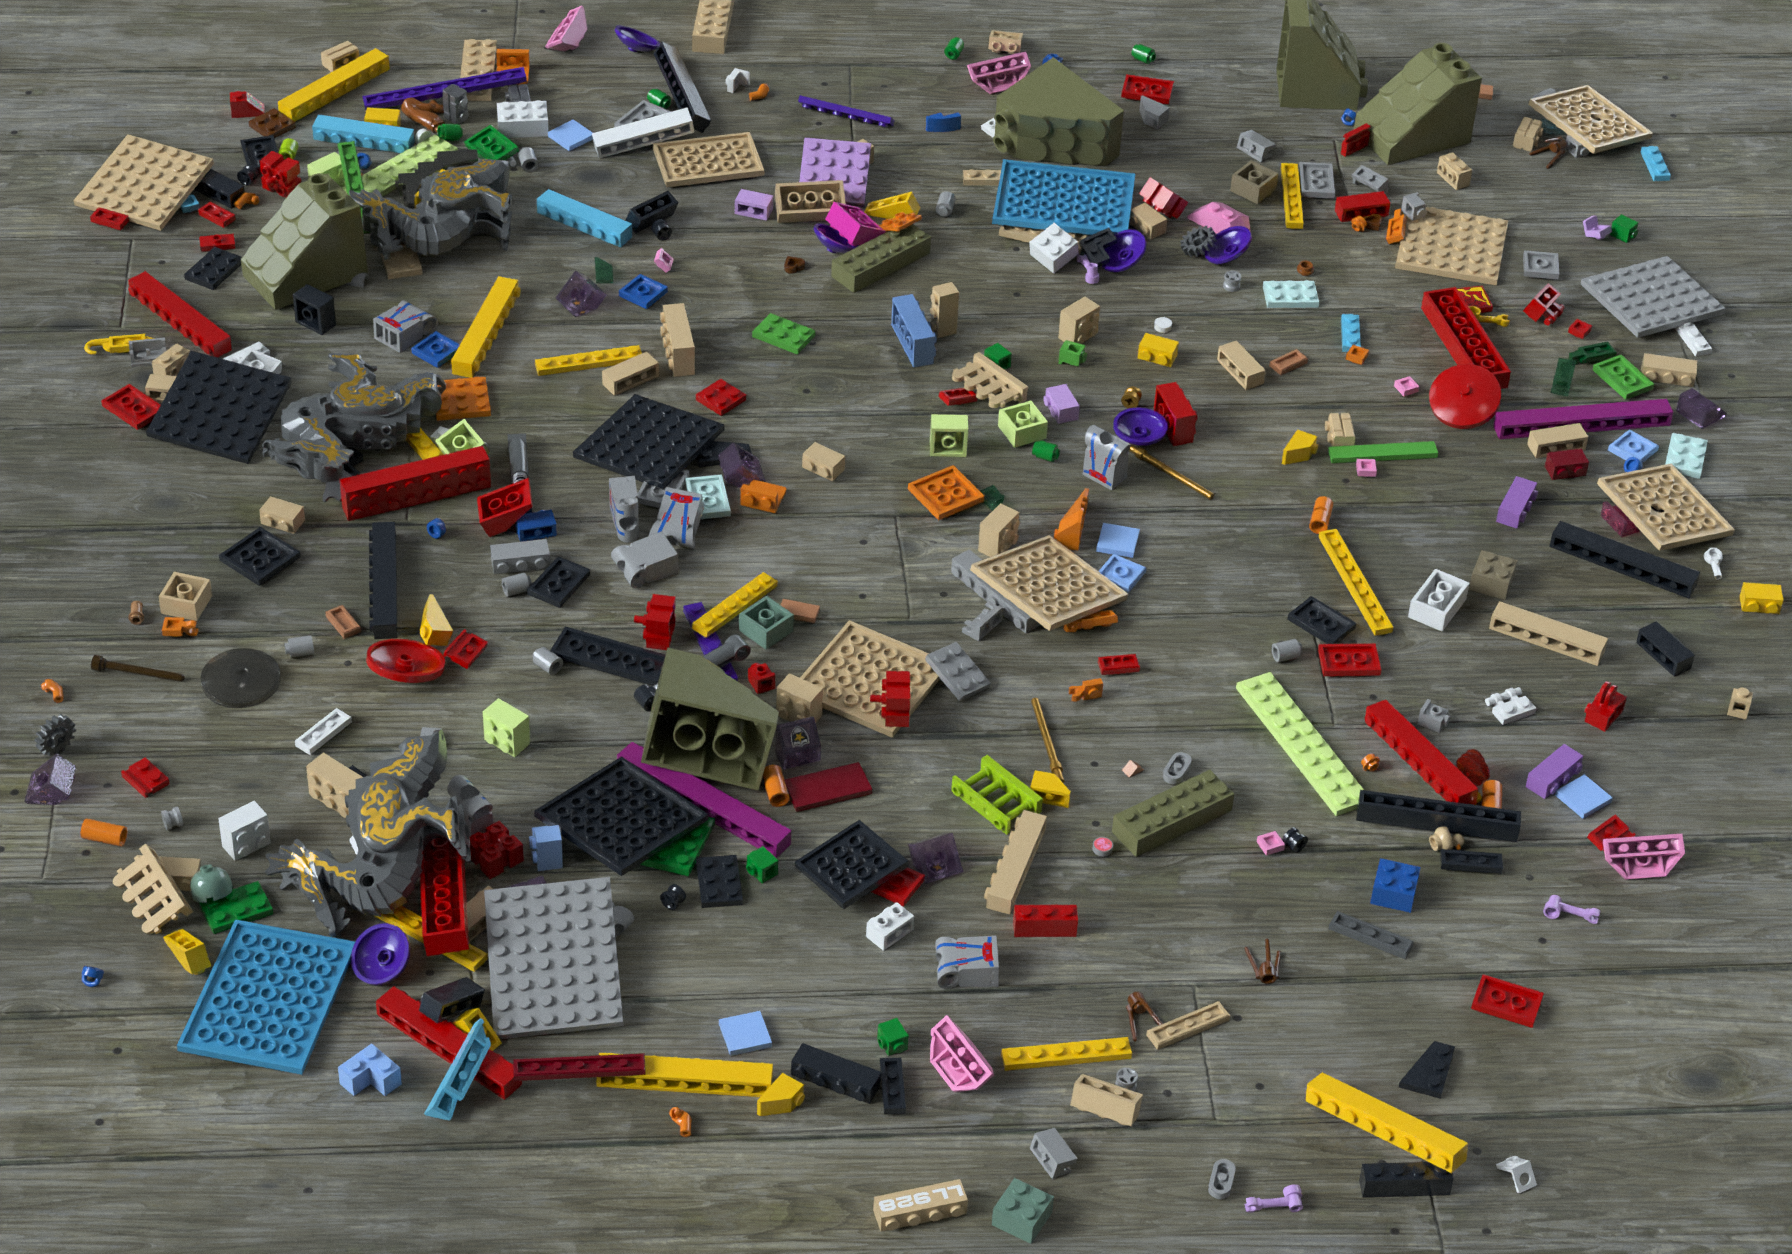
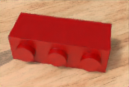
M1384 191L1336 197L1335 212L1341 222L1351 221L1357 216L1364 217L1379 214L1381 217H1387L1389 215L1390 201Z
M1014 905V937L1077 936V905Z

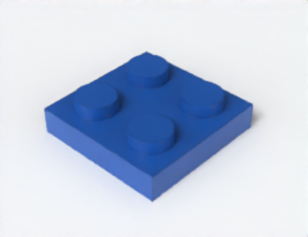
M639 274L619 290V296L647 309L668 292V287Z
M435 331L413 346L411 350L415 356L439 368L453 358L460 344Z

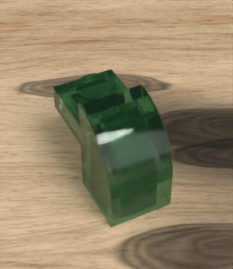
M1559 357L1551 393L1569 396L1576 360Z

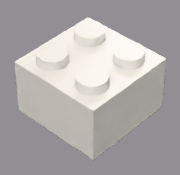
M1053 223L1030 241V255L1052 273H1055L1078 255V241Z
M255 801L219 818L222 847L234 861L271 843L267 814Z

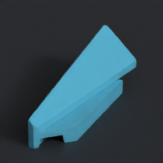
M480 1018L472 1026L424 1115L451 1120L457 1100L461 1101L464 1098L491 1046L489 1037L486 1038L483 1019Z

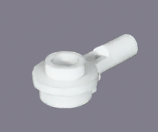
M1709 548L1704 553V559L1712 565L1714 578L1719 580L1722 578L1719 566L1723 559L1722 552L1717 548Z

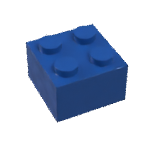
M1380 858L1370 904L1411 913L1421 867Z

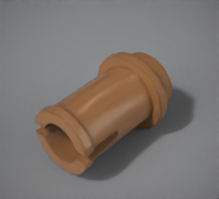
M133 601L130 606L131 613L128 619L132 624L139 625L144 620L142 613L143 604L140 601Z

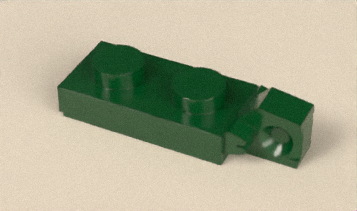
M1608 341L1578 347V350L1569 353L1568 362L1570 365H1578L1580 362L1584 364L1616 357L1617 352Z

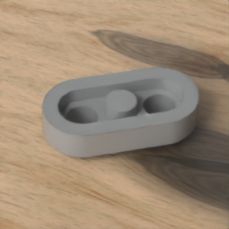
M1178 752L1171 757L1163 772V779L1167 783L1178 784L1183 780L1191 767L1192 759L1190 755Z
M1220 1159L1214 1163L1208 1191L1216 1199H1225L1230 1195L1236 1170L1234 1163L1230 1160Z

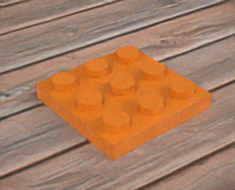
M486 377L444 380L446 389L441 394L442 405L441 409L436 413L437 421L491 416Z
M954 465L908 483V490L938 520L984 502L985 496Z

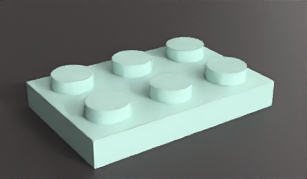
M1263 281L1267 308L1319 307V299L1314 281Z
M1672 433L1665 465L1672 463L1683 476L1700 479L1708 440Z
M722 474L685 478L687 491L699 493L703 496L705 507L701 519L731 516Z

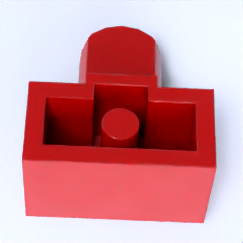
M1606 681L1602 685L1600 692L1595 696L1592 703L1589 702L1586 706L1584 722L1605 732L1624 711L1627 696L1617 692L1618 686H1611V683Z

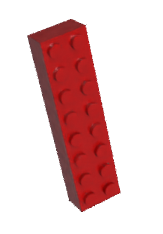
M1451 287L1424 292L1421 309L1456 364H1471L1483 367L1496 377L1501 389L1508 388L1511 375L1510 369L1458 289Z
M479 446L340 479L343 511L348 521L490 488V459L484 447Z
M436 838L430 841L422 852L424 856L421 869L423 871L420 875L422 936L427 956L469 950L465 860L452 843Z

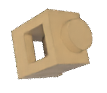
M1743 687L1739 689L1734 688L1727 715L1747 719L1753 693ZM1733 706H1737V707H1741V708H1745V709H1744V710H1740V709L1733 708Z

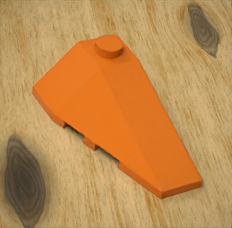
M1085 488L1062 518L1059 529L1054 531V539L1070 550H1079L1088 505V488Z

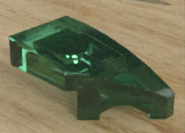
M594 257L596 284L613 283V266L598 257Z
M994 485L980 490L985 496L983 503L992 511L1000 503L1003 504L1005 495H1001Z

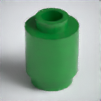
M955 37L949 41L944 50L947 58L955 60L959 57L964 49L963 40Z
M1136 44L1131 52L1134 59L1146 64H1150L1156 58L1155 50L1142 44Z
M651 89L648 92L647 99L650 103L664 109L670 107L671 97L659 89Z
M442 124L437 128V136L439 139L459 141L463 136V129L460 128L459 124Z
M1042 440L1040 442L1035 441L1032 455L1039 459L1054 462L1055 459L1059 458L1060 449H1058L1057 444Z

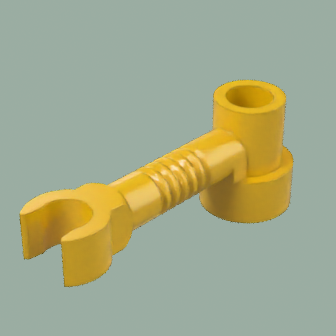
M1469 306L1478 322L1496 323L1503 327L1509 325L1510 320H1507L1508 315L1506 314L1481 316V311L1478 307Z

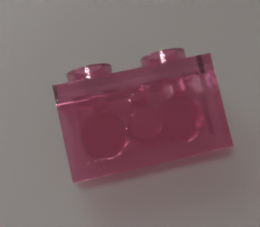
M1608 501L1603 502L1601 516L1620 537L1640 532L1638 527L1617 505L1611 506Z

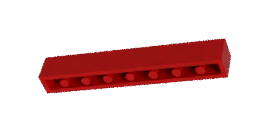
M144 271L128 279V291L132 297L138 299L153 313L160 316L163 321L169 323L174 329L182 333L185 338H188L196 346L204 350L206 354L218 358L232 350L230 335L149 273Z
M1386 699L1366 707V724L1390 748L1397 752L1436 793L1449 802L1477 804L1478 788Z
M395 986L376 1000L377 1015L452 1064L468 1033L461 1031L452 1022L446 1020L440 1023L434 1022L419 1011L420 1001L414 1000L405 991L399 990ZM489 1049L474 1080L505 1100L522 1085V1081H514L513 1064L505 1060L502 1055L496 1054Z

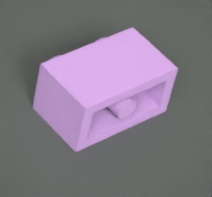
M741 189L735 199V214L767 221L773 210V195Z
M1063 384L1046 388L1044 404L1048 406L1052 417H1055L1058 424L1078 420L1079 404L1068 386Z

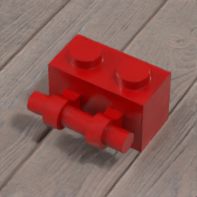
M1548 283L1532 299L1523 312L1535 322L1543 315L1545 317V325L1553 324L1557 317L1563 314L1565 309L1563 304L1558 305L1555 302L1561 293Z

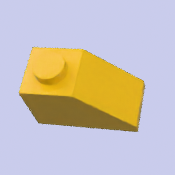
M1297 429L1283 450L1282 464L1286 465L1309 460L1312 454L1315 455L1318 450V444H1316L1317 436Z
M1035 770L1030 789L1043 798L1042 803L1069 808L1071 791L1055 774Z
M479 1008L465 1011L452 1022L458 1029L469 1034L474 1023L481 1018L484 1021L483 1028L486 1038L489 1037L491 1043L489 1049L493 1051L502 1044Z
M782 1073L757 1100V1115L767 1116L792 1112L796 1106H800L804 1101V1084Z

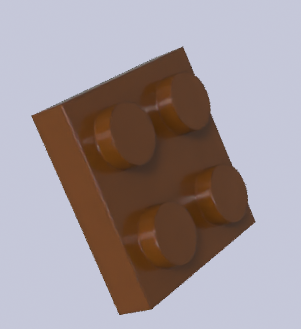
M274 108L250 120L249 127L262 136L273 135L276 138L296 128V123Z

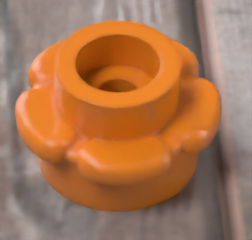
M1357 216L1351 220L1352 228L1355 231L1363 232L1365 230L1367 222L1363 217Z
M1368 754L1361 761L1363 769L1370 772L1375 771L1379 767L1378 762L1380 758L1374 754Z

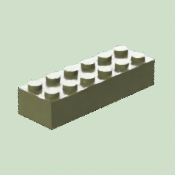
M914 224L900 231H888L833 259L831 277L855 293L930 254L931 236Z
M1207 770L1115 814L1113 817L1112 833L1137 857L1232 811L1234 793L1211 770Z

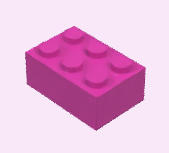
M833 202L825 219L830 223V227L839 231V235L846 238L852 246L862 245L886 232L859 207Z

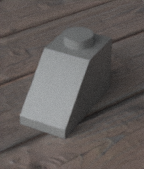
M1142 95L1139 110L1143 122L1158 130L1168 121L1170 107Z

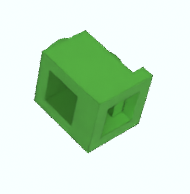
M1065 340L1059 352L1058 364L1064 362L1079 366L1080 363H1085L1087 358L1085 345Z

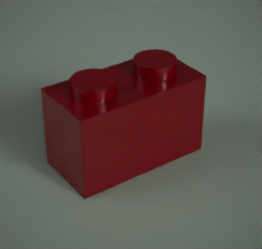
M1582 448L1548 452L1545 462V468L1552 480L1586 476L1589 461Z

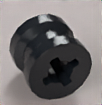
M247 164L237 173V178L243 185H250L259 174L253 165Z
M664 219L656 220L651 226V230L661 241L667 240L672 235V229Z
M1293 827L1285 833L1282 841L1286 846H1290L1293 852L1298 853L1306 846L1308 837L1300 834L1299 830Z
M671 884L668 887V891H664L660 895L662 904L669 910H675L678 907V903H682L686 899L685 891L677 884Z

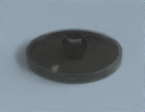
M237 648L222 652L210 659L201 672V686L206 697L212 702L228 708H247L268 700L277 691L281 681L280 669L275 659L263 651L250 648Z

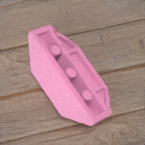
M583 6L568 12L567 17L562 20L545 46L547 49L567 51L569 49L574 50L579 46V42L584 38V34L587 31Z
M1022 52L969 64L967 67L972 81L989 94H994L1007 90L1024 78L1031 64L1027 53Z
M1221 202L1206 204L1187 216V219L1203 227H1212L1216 234L1234 226L1246 227L1251 232L1249 216Z
M1683 834L1603 839L1605 860L1625 880L1665 877L1685 854Z
M946 1015L931 1029L930 1062L952 1091L978 1090L994 1076L990 1064L969 1037L949 1016Z

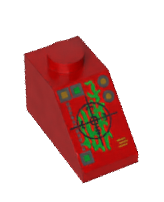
M230 92L232 118L257 117L265 113L264 103L248 92Z

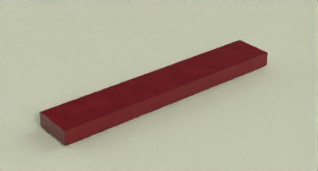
M645 1053L513 1059L514 1081L646 1075Z

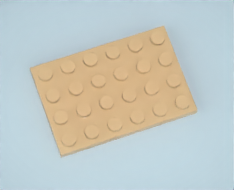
M750 132L653 143V150L666 187L764 176V168Z

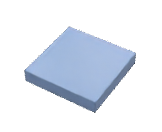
M571 120L548 132L549 138L568 151L593 140L592 132L575 120Z
M1629 429L1609 445L1608 451L1624 460L1633 456L1637 457L1643 463L1658 451L1659 445Z
M1103 523L1096 552L1133 558L1140 529Z
M1113 554L1098 572L1129 593L1146 573V567Z
M1585 774L1556 790L1555 793L1557 798L1582 819L1612 802V797Z
M760 1011L719 1019V1026L730 1056L772 1047V1041Z

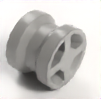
M1233 270L1227 271L1224 275V289L1230 292L1238 291L1240 289L1241 274Z
M174 807L171 811H161L166 830H170L174 826H183L182 816L178 807Z
M1121 1068L1116 1074L1115 1085L1135 1092L1138 1081L1137 1072L1132 1068Z

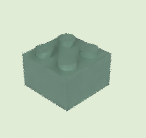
M765 596L739 614V631L764 649H768L793 632L794 614L768 596Z
M1014 1178L993 1208L992 1226L1031 1244L1052 1214L1054 1196Z

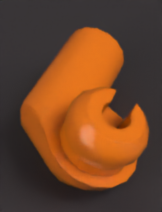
M673 1107L669 1115L680 1126V1135L683 1137L690 1136L691 1116L684 1110Z

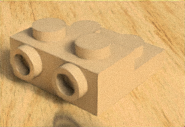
M992 30L988 49L996 53L1008 51L1009 54H1017V52L1021 51L1023 33Z

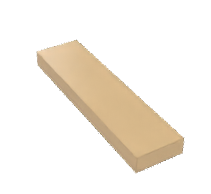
M1218 1001L1149 1029L1146 1036L1156 1049L1159 1050L1229 1021L1230 1014Z

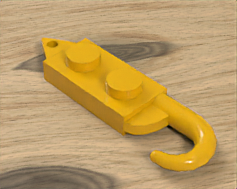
M145 334L110 336L109 338L90 340L85 344L84 349L85 352L91 355L97 354V351L90 350L93 346H103V349L110 353L129 352V341L155 338L145 336Z

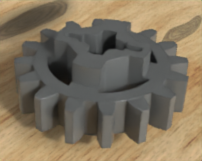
M1199 226L1198 229L1193 228L1191 232L1187 231V235L1182 236L1184 240L1180 241V246L1185 255L1189 254L1192 257L1195 254L1198 257L1200 253L1204 255L1206 250L1210 251V247L1215 246L1214 243L1217 242V236L1212 227L1204 226L1202 228Z
M59 714L58 718L55 715L52 716V720L49 721L47 719L46 724L40 726L41 731L36 732V735L39 737L34 739L37 743L35 746L44 755L48 754L49 756H52L53 753L58 755L59 750L65 751V747L71 745L70 739L75 738L73 735L76 732L74 728L75 723L66 715Z

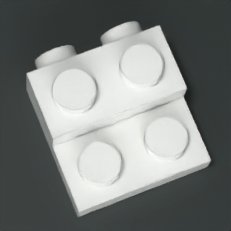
M252 348L237 362L276 374H280L282 370V361Z

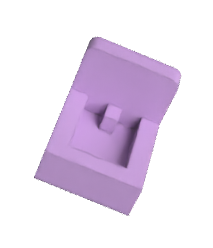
M1593 215L1583 221L1586 237L1603 239L1612 232L1611 226L1598 225L1597 216Z

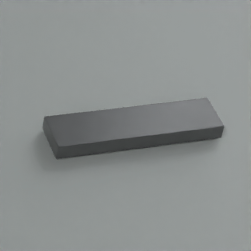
M1339 911L1336 912L1329 924V930L1403 959L1407 958L1414 944V941Z

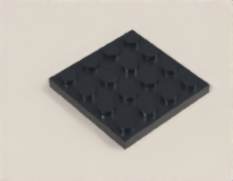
M859 819L796 860L795 866L841 908L846 909L908 868L909 862Z

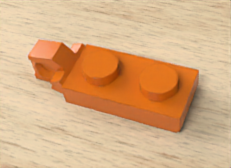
M1401 208L1395 210L1394 218L1389 219L1386 235L1388 244L1397 243L1404 239L1407 217L1402 213Z
M1112 610L1099 611L1064 625V630L1066 632H1076L1077 629L1081 628L1092 629L1094 626L1099 625L1104 627L1111 626L1112 623H1118V616Z

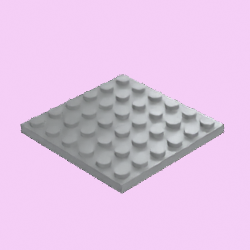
M1668 256L1604 272L1581 280V285L1637 338L1679 327L1685 323H1693L1725 314L1726 308Z

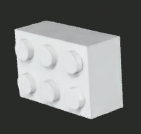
M546 101L497 103L498 131L507 138L548 136Z
M1435 569L1411 600L1408 617L1443 631L1465 602L1469 582Z

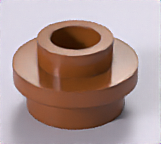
M1301 261L1297 266V272L1303 276L1311 275L1314 272L1313 264L1310 261Z

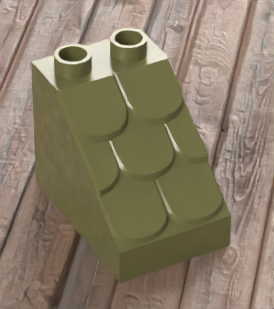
M1285 0L1276 67L1280 107L1346 110L1348 108L1350 110H1357L1359 97L1366 98L1368 92V79L1364 78L1365 60H1357V52L1353 43L1345 33L1340 31L1329 13L1321 9L1316 0Z
M1436 43L1431 48L1421 50L1404 66L1403 70L1379 90V93L1356 114L1354 129L1365 123L1371 126L1368 130L1370 132L1368 145L1387 165L1471 143L1482 77L1453 50L1451 45Z
M1053 57L997 96L993 142L1000 152H1008L1018 159L1031 161L1045 160L1071 165L1081 163L1106 166L1120 156L1124 110Z
M313 174L308 178V181L298 184L288 195L282 207L260 231L261 235L249 247L241 259L243 277L275 310L293 304V294L306 284L325 292L349 283L356 275L368 273L360 205L328 174Z
M667 647L650 712L641 763L759 790L776 730L779 711L754 695L752 690L725 674L720 667L703 656Z

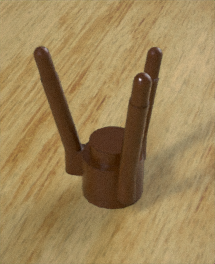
M1561 136L1545 140L1550 145L1529 153V155L1532 156L1548 149L1558 153L1546 166L1549 169L1565 153L1564 149L1567 144Z
M1267 938L1265 939L1266 962H1263L1259 969L1249 948L1246 946L1244 950L1255 971L1256 979H1260L1262 983L1271 984L1279 979L1278 971L1281 951H1277L1274 966L1271 962L1270 943Z
M1137 991L1129 995L1127 999L1129 1005L1126 1006L1129 1014L1133 1041L1136 1042L1137 1035L1133 1012L1142 1014L1147 1010L1158 1025L1163 1023L1151 1009L1143 993Z

